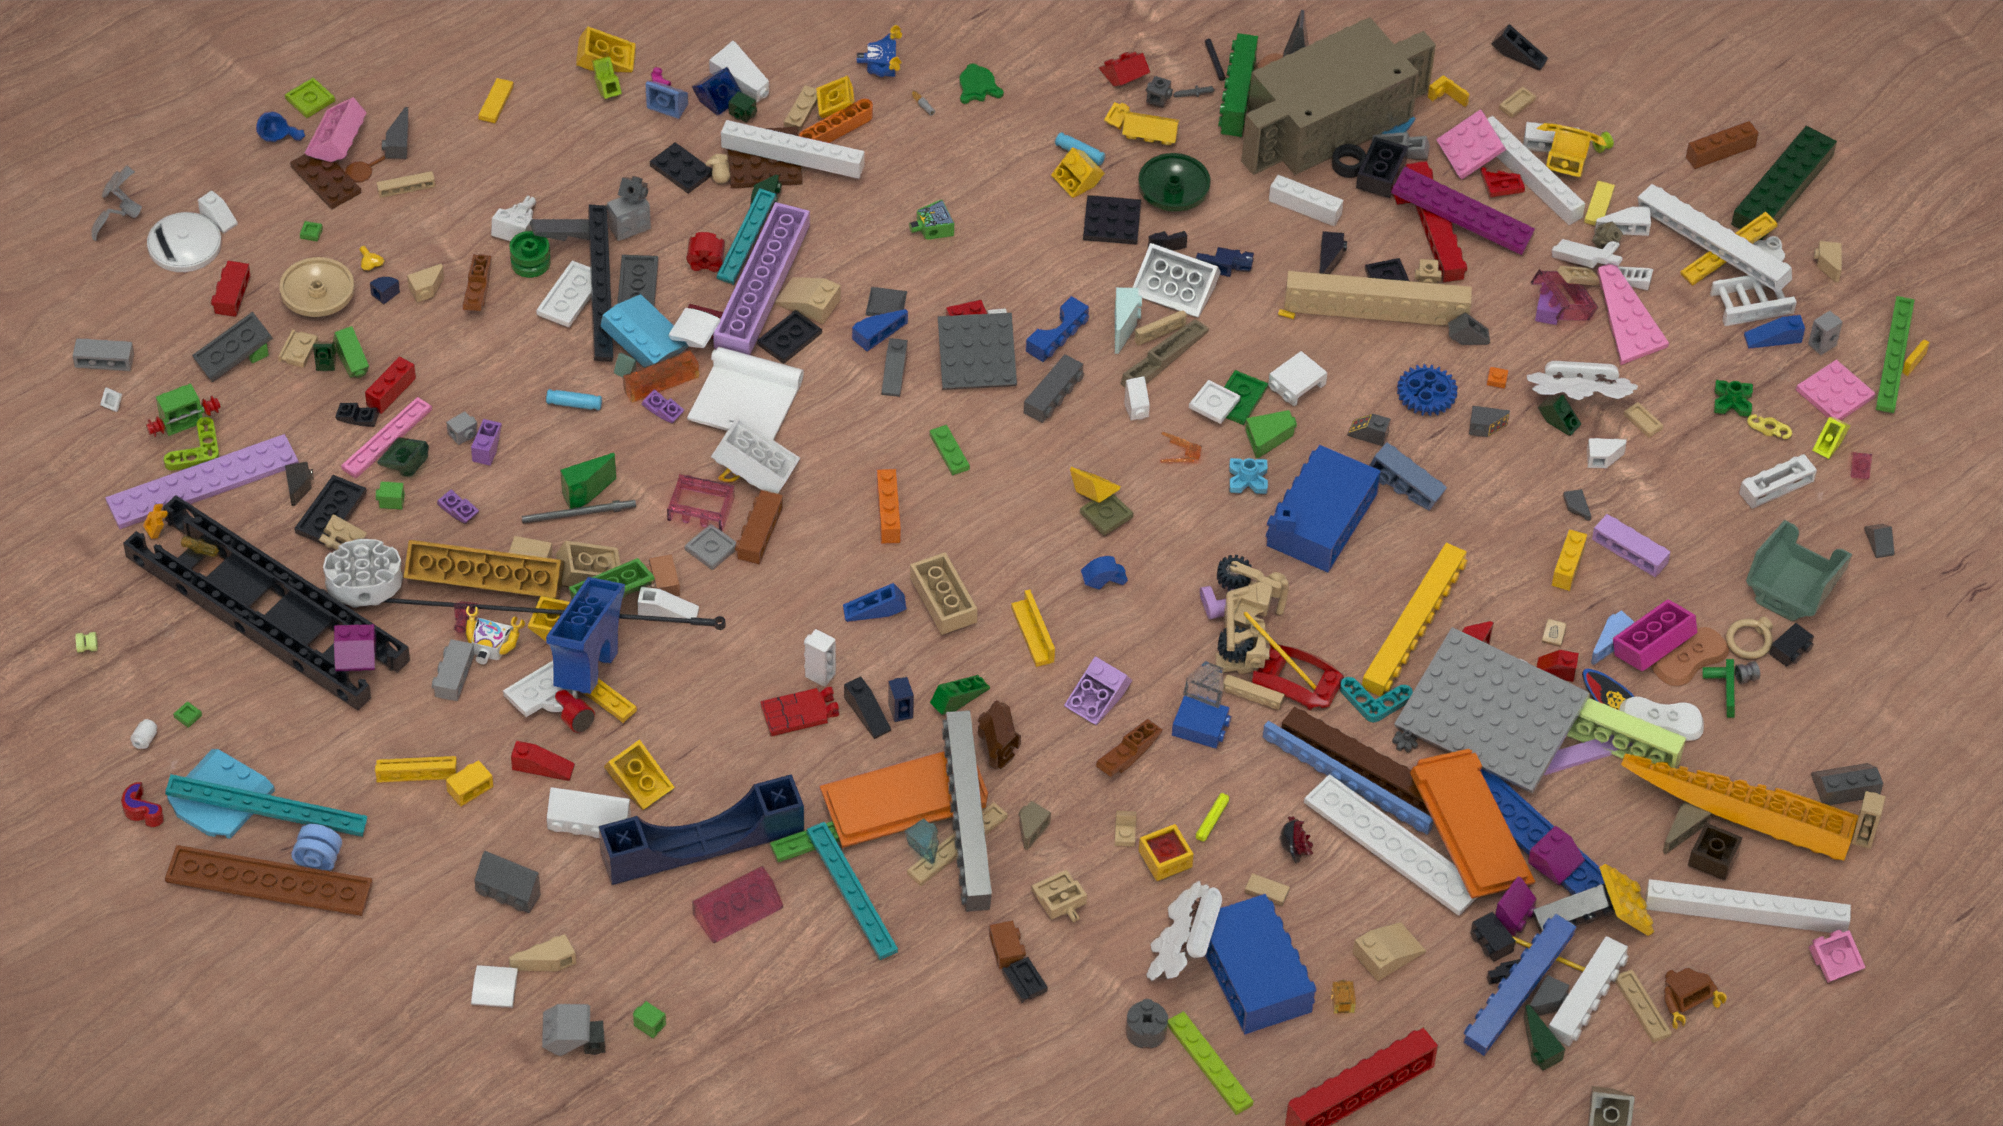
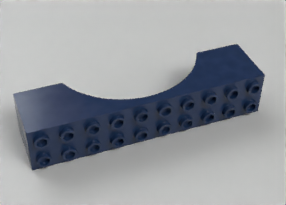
M790 774L753 784L749 792L735 805L712 818L682 826H658L645 822L638 816L601 825L599 826L600 853L611 884L614 885L804 831V804L793 776Z

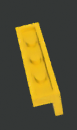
M1025 590L1024 600L1011 603V609L1035 666L1039 667L1054 663L1055 647L1031 590Z
M456 756L376 760L375 765L377 783L444 780L457 773Z

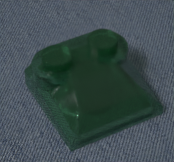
M398 437L377 463L390 469L399 470L401 476H413L428 458L429 445L426 441Z

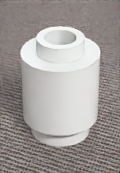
M145 719L138 724L130 737L133 746L138 749H146L157 733V725L153 721Z

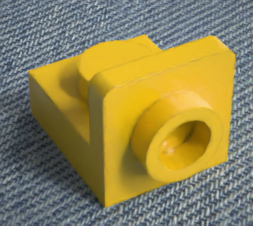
M1114 102L1104 121L1121 129L1124 124L1125 113L1127 111L1131 112L1130 107L1124 103L1118 104Z

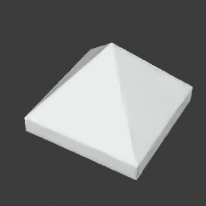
M106 387L100 405L118 412L122 394Z

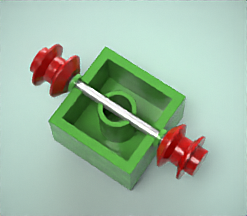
M190 383L156 396L159 417L156 416L154 422L148 419L146 428L149 435L153 434L154 437H156V433L159 431L162 434L166 431L168 436L197 426V421L203 417L202 413L211 416L212 411L219 413L218 409L221 406L218 399L213 398V396H210L209 401L202 399L200 404V399Z

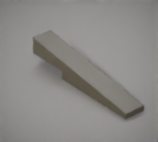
M1194 319L1148 351L1145 359L1123 373L1121 385L1126 387V380L1143 376L1146 384L1149 383L1208 333L1209 328Z

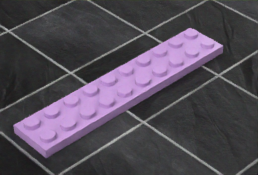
M285 434L105 497L106 503L119 529L145 521L149 512L153 511L155 504H163L164 506L175 495L192 504L299 466V461Z

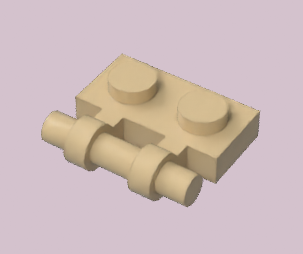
M333 514L323 531L329 537L322 534L319 541L325 543V546L328 548L332 547L338 550V546L341 544L335 541V539L345 543L364 539L367 533Z

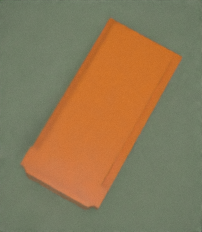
M1470 749L1420 759L1417 765L1413 766L1410 774L1471 899L1507 891L1518 876L1524 880L1527 886L1535 884V880L1480 771L1483 766L1477 754L1472 753Z
M944 751L821 785L820 790L842 848L953 817V813L950 810L951 794L948 792L949 776L946 774L947 758L944 757ZM977 766L981 806L986 808L988 791Z

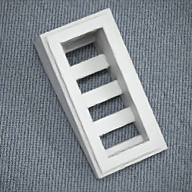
M1618 267L1631 287L1648 290L1653 269Z

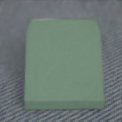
M619 353L614 374L630 380L636 373V360L623 353Z

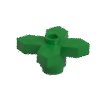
M1716 380L1714 393L1719 398L1715 399L1714 413L1725 414L1733 408L1739 416L1749 417L1752 413V403L1747 399L1752 397L1753 384L1741 383L1739 381L1728 383V381Z

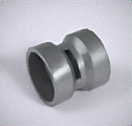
M1756 661L1748 662L1747 665L1739 664L1735 666V676L1739 684L1746 683L1748 680L1755 681L1760 679V669Z

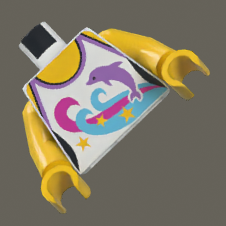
M468 606L466 613L469 615V620H467L466 637L468 643L474 645V654L477 655L476 661L478 663L486 664L489 658L499 660L502 655L515 648L520 635L518 631L525 626L523 619H521L519 625H516L518 617H513L511 619L512 626L482 618H477L476 621L475 617L479 614V609L476 607L475 613L470 614V606Z

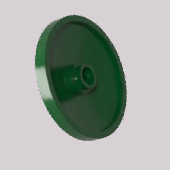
M1166 153L1151 158L1141 168L1138 178V187L1143 198L1151 205L1166 211H1185L1200 205L1208 196L1211 183L1207 168L1197 159L1181 153Z

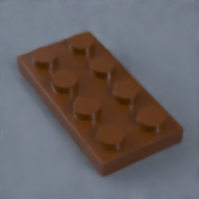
M304 154L290 162L291 168L331 210L362 193L361 188L335 161L328 162Z

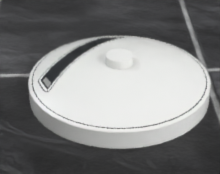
M182 212L169 215L158 221L148 234L147 247L151 259L160 267L174 272H190L211 263L220 252L222 241L219 228L211 219L198 213Z

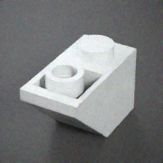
M1589 438L1587 445L1588 468L1609 467L1624 455L1626 439Z

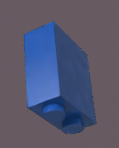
M1185 694L1173 722L1172 736L1217 749L1219 742L1224 740L1226 731H1224L1225 726L1229 727L1232 716L1229 715L1230 707Z

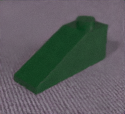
M1529 1004L1526 1005L1523 1018L1531 1059L1535 1065L1544 1071L1563 1060L1565 1048Z

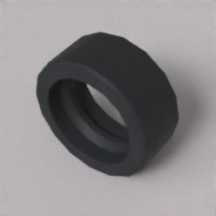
M1354 144L1340 145L1333 153L1332 168L1340 176L1346 178L1357 177L1366 153L1361 147ZM1350 156L1359 160V163L1346 165L1340 162L1339 159Z

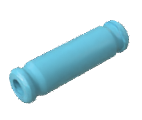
M1062 132L1057 135L1055 139L1056 146H1060L1067 151H1070L1072 147L1082 150L1098 166L1104 162V152H1100L1098 149Z
M549 389L546 395V403L591 410L596 409L599 411L602 406V397L599 395L595 396L561 390L553 391Z

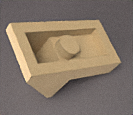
M1116 810L1115 846L1135 847L1136 812Z

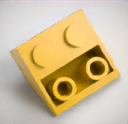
M1072 147L1051 176L1074 198L1094 188L1105 173L1084 151Z

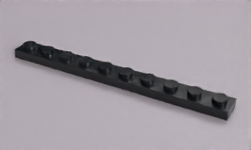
M589 204L594 361L612 362L613 339L601 327L603 314L611 309L607 206Z

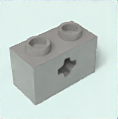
M1831 311L1815 319L1808 345L1820 355L1837 346L1843 321Z

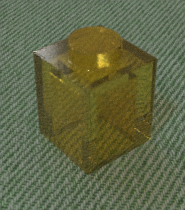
M1340 980L1333 982L1331 996L1334 1014L1354 1013L1356 998L1353 981Z

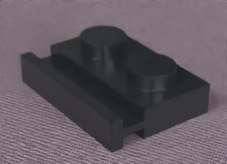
M1029 957L1012 963L1007 968H1002V974L1021 1003L1026 999L1030 1000L1048 991L1047 985Z

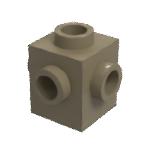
M1611 221L1598 226L1592 241L1599 249H1603L1609 242L1619 243L1623 233Z

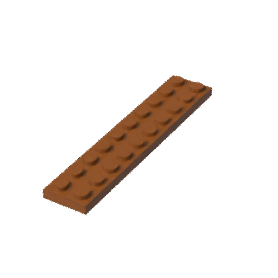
M176 845L165 876L167 883L359 916L363 915L373 884L372 878Z

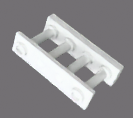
M1749 275L1714 281L1710 293L1711 296L1720 295L1726 307L1722 320L1724 326L1794 314L1797 301L1795 297L1785 298L1782 289L1779 292L1774 291L1778 298L1777 300L1768 301L1762 288L1766 287V285ZM1755 289L1761 303L1751 304L1745 290ZM1738 292L1743 306L1733 307L1728 293Z

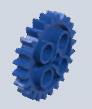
M1423 364V368H1420L1416 365L1415 370L1410 367L1409 372L1404 371L1403 376H1400L1397 394L1399 395V400H1403L1402 405H1408V410L1414 408L1415 414L1421 411L1422 416L1425 412H1428L1429 416L1432 415V412L1439 415V410L1445 413L1446 408L1451 409V405L1455 404L1458 393V386L1455 385L1456 380H1452V374L1446 375L1447 370L1441 372L1440 367L1433 369L1431 364L1430 368H1427Z

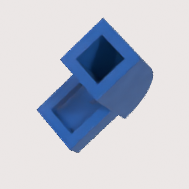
M1102 556L1093 559L1081 569L1085 585L1099 590L1108 581L1121 585L1128 581L1124 567L1116 564L1113 556Z

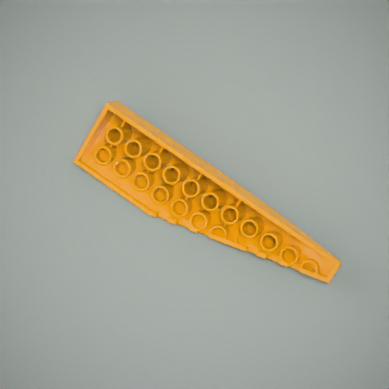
M1626 753L1621 763L1622 766L1694 806L1734 823L1771 835L1774 839L1785 840L1798 847L1803 846L1814 853L1829 855L1830 858L1835 860H1845L1858 819L1856 814L1780 788H1775V791L1766 789V785L1758 784L1755 787L1749 785L1745 780L1739 779L1733 782L1730 781L1729 777L1701 770H1697L1696 773L1689 772L1688 767L1679 766V769L1670 767L1666 762L1660 761L1654 764L1648 758Z

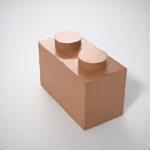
M672 554L649 558L650 566H647V569L655 578L650 585L651 588L661 589L674 596H680V584Z

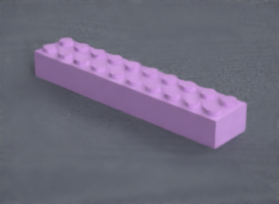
M775 202L720 319L721 322L714 332L715 349L722 347L748 355L751 354L810 226V211Z

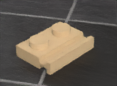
M292 330L278 356L279 361L282 362L283 360L288 364L304 368L313 352V344L318 342V336L301 331L298 333Z

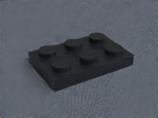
M676 142L650 161V166L688 194L712 176V168L706 166L704 162Z

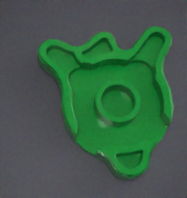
M971 63L967 65V68L960 75L959 83L963 91L960 101L963 104H967L971 100L984 101L986 95L995 98H1001L1004 95L1003 89L996 85L993 73L987 68Z

